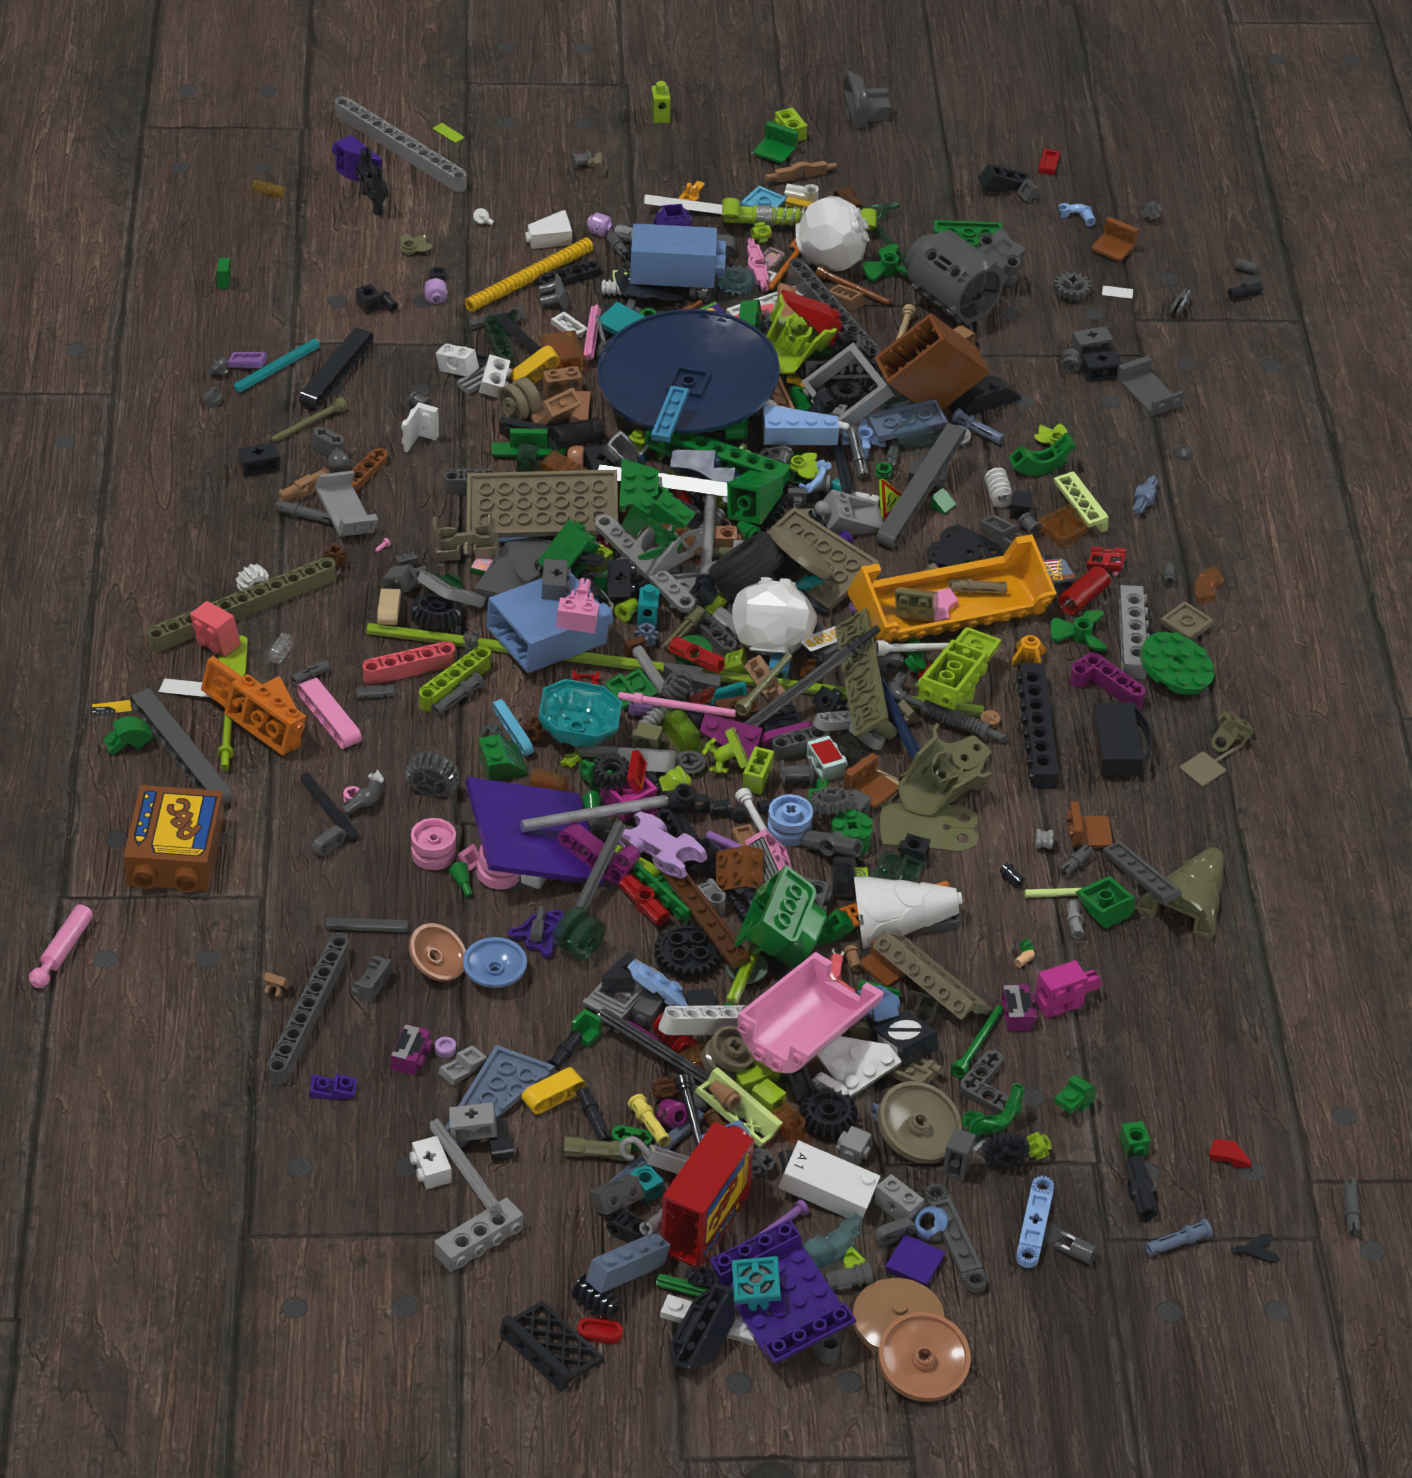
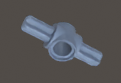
M1156 476L1148 477L1146 483L1138 485L1134 495L1135 504L1132 508L1135 515L1142 514L1145 507L1153 505L1157 494L1155 488L1158 484V479L1155 478Z

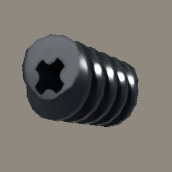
M584 1274L575 1283L571 1293L572 1298L585 1305L588 1310H592L595 1315H599L601 1319H611L622 1306L623 1298L619 1297L616 1299V1293L612 1292L609 1294V1290L604 1293L598 1292L586 1281L587 1275Z

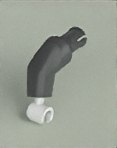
M378 770L375 774L370 773L368 775L371 781L367 784L366 788L358 790L356 796L341 804L348 816L362 806L369 807L379 801L382 791L381 783L384 781V778Z

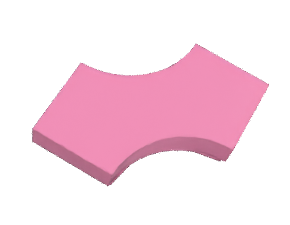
M950 588L935 591L938 592V608L934 622L950 619L948 611L957 606L958 599Z

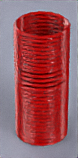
M1100 566L1091 568L1059 596L1058 601L1062 610L1070 615L1077 614L1110 585L1111 579L1108 572Z

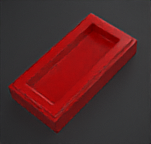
M1043 149L1038 173L1055 176L1060 151Z
M639 750L632 751L627 781L635 794L643 790L647 762Z

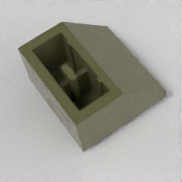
M907 587L896 588V617L934 622L938 608V592Z

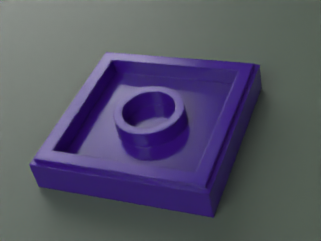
M904 1235L888 1261L885 1271L904 1279L916 1281L927 1287L943 1261L946 1252L908 1235Z

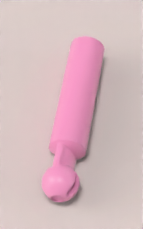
M81 904L74 907L40 958L42 966L30 972L29 981L32 986L36 988L45 987L50 981V970L56 971L59 969L93 918V913L88 907Z

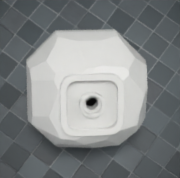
M829 196L810 204L804 212L800 223H797L795 226L797 247L808 264L813 263L816 267L824 265L831 272L842 271L857 264L862 259L866 243L869 241V236L866 232L868 222L865 218L862 219L860 209L836 196Z
M761 577V581L744 588L737 594L733 604L732 620L739 642L749 648L751 652L769 656L772 653L792 654L803 645L802 641L813 634L817 623V614L808 598L801 591L797 590L796 583L791 582L790 579H780V582L772 581V578Z

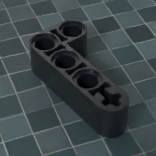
M666 808L658 812L656 817L664 822L668 834L675 838H678L683 833L691 836L680 816ZM707 838L700 840L698 843L705 849L708 859L701 863L695 860L683 863L685 869L696 876L702 875L716 863L717 852L722 850L720 846Z

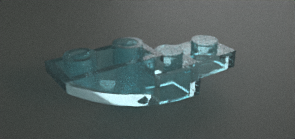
M855 1213L850 1219L846 1218L841 1226L835 1231L829 1232L826 1238L819 1233L813 1239L810 1238L805 1242L804 1248L818 1269L845 1256L846 1251L851 1246L853 1247L854 1238L862 1230L863 1218Z

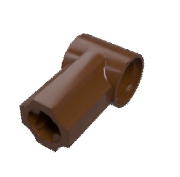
M851 186L834 192V196L850 202L860 210L864 209V205L856 198L855 191Z

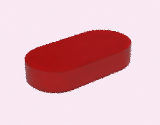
M587 1317L578 1322L577 1333L586 1341L616 1344L623 1337V1328L616 1321Z

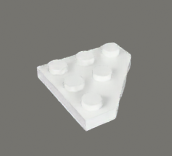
M842 1036L838 1037L817 1055V1058L831 1077L848 1089L850 1098L902 1064V1061L889 1044Z

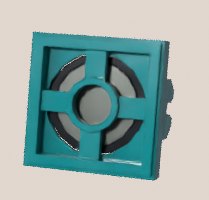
M778 1256L732 1260L735 1305L748 1303V1308L752 1311H756L757 1305H761L762 1310H766L769 1307V1301L781 1300Z

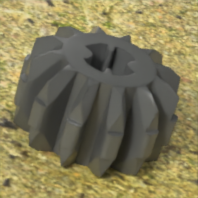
M674 669L663 683L662 695L669 700L681 701L691 688L692 676L684 670Z

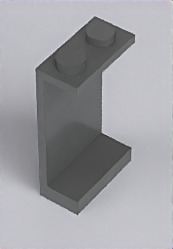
M1149 356L1118 366L1117 380L1151 416L1182 407L1184 392L1172 393L1151 372L1152 359Z

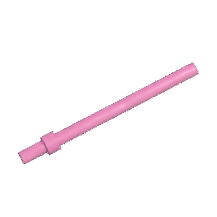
M619 692L618 694L619 700L630 701L636 705H642L643 703L734 718L736 715V710L649 697L644 696L643 693L636 692L634 694Z

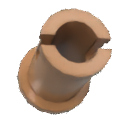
M848 945L844 948L843 956L848 961L850 971L857 973L861 971L860 969H863L859 958L860 951L855 945Z

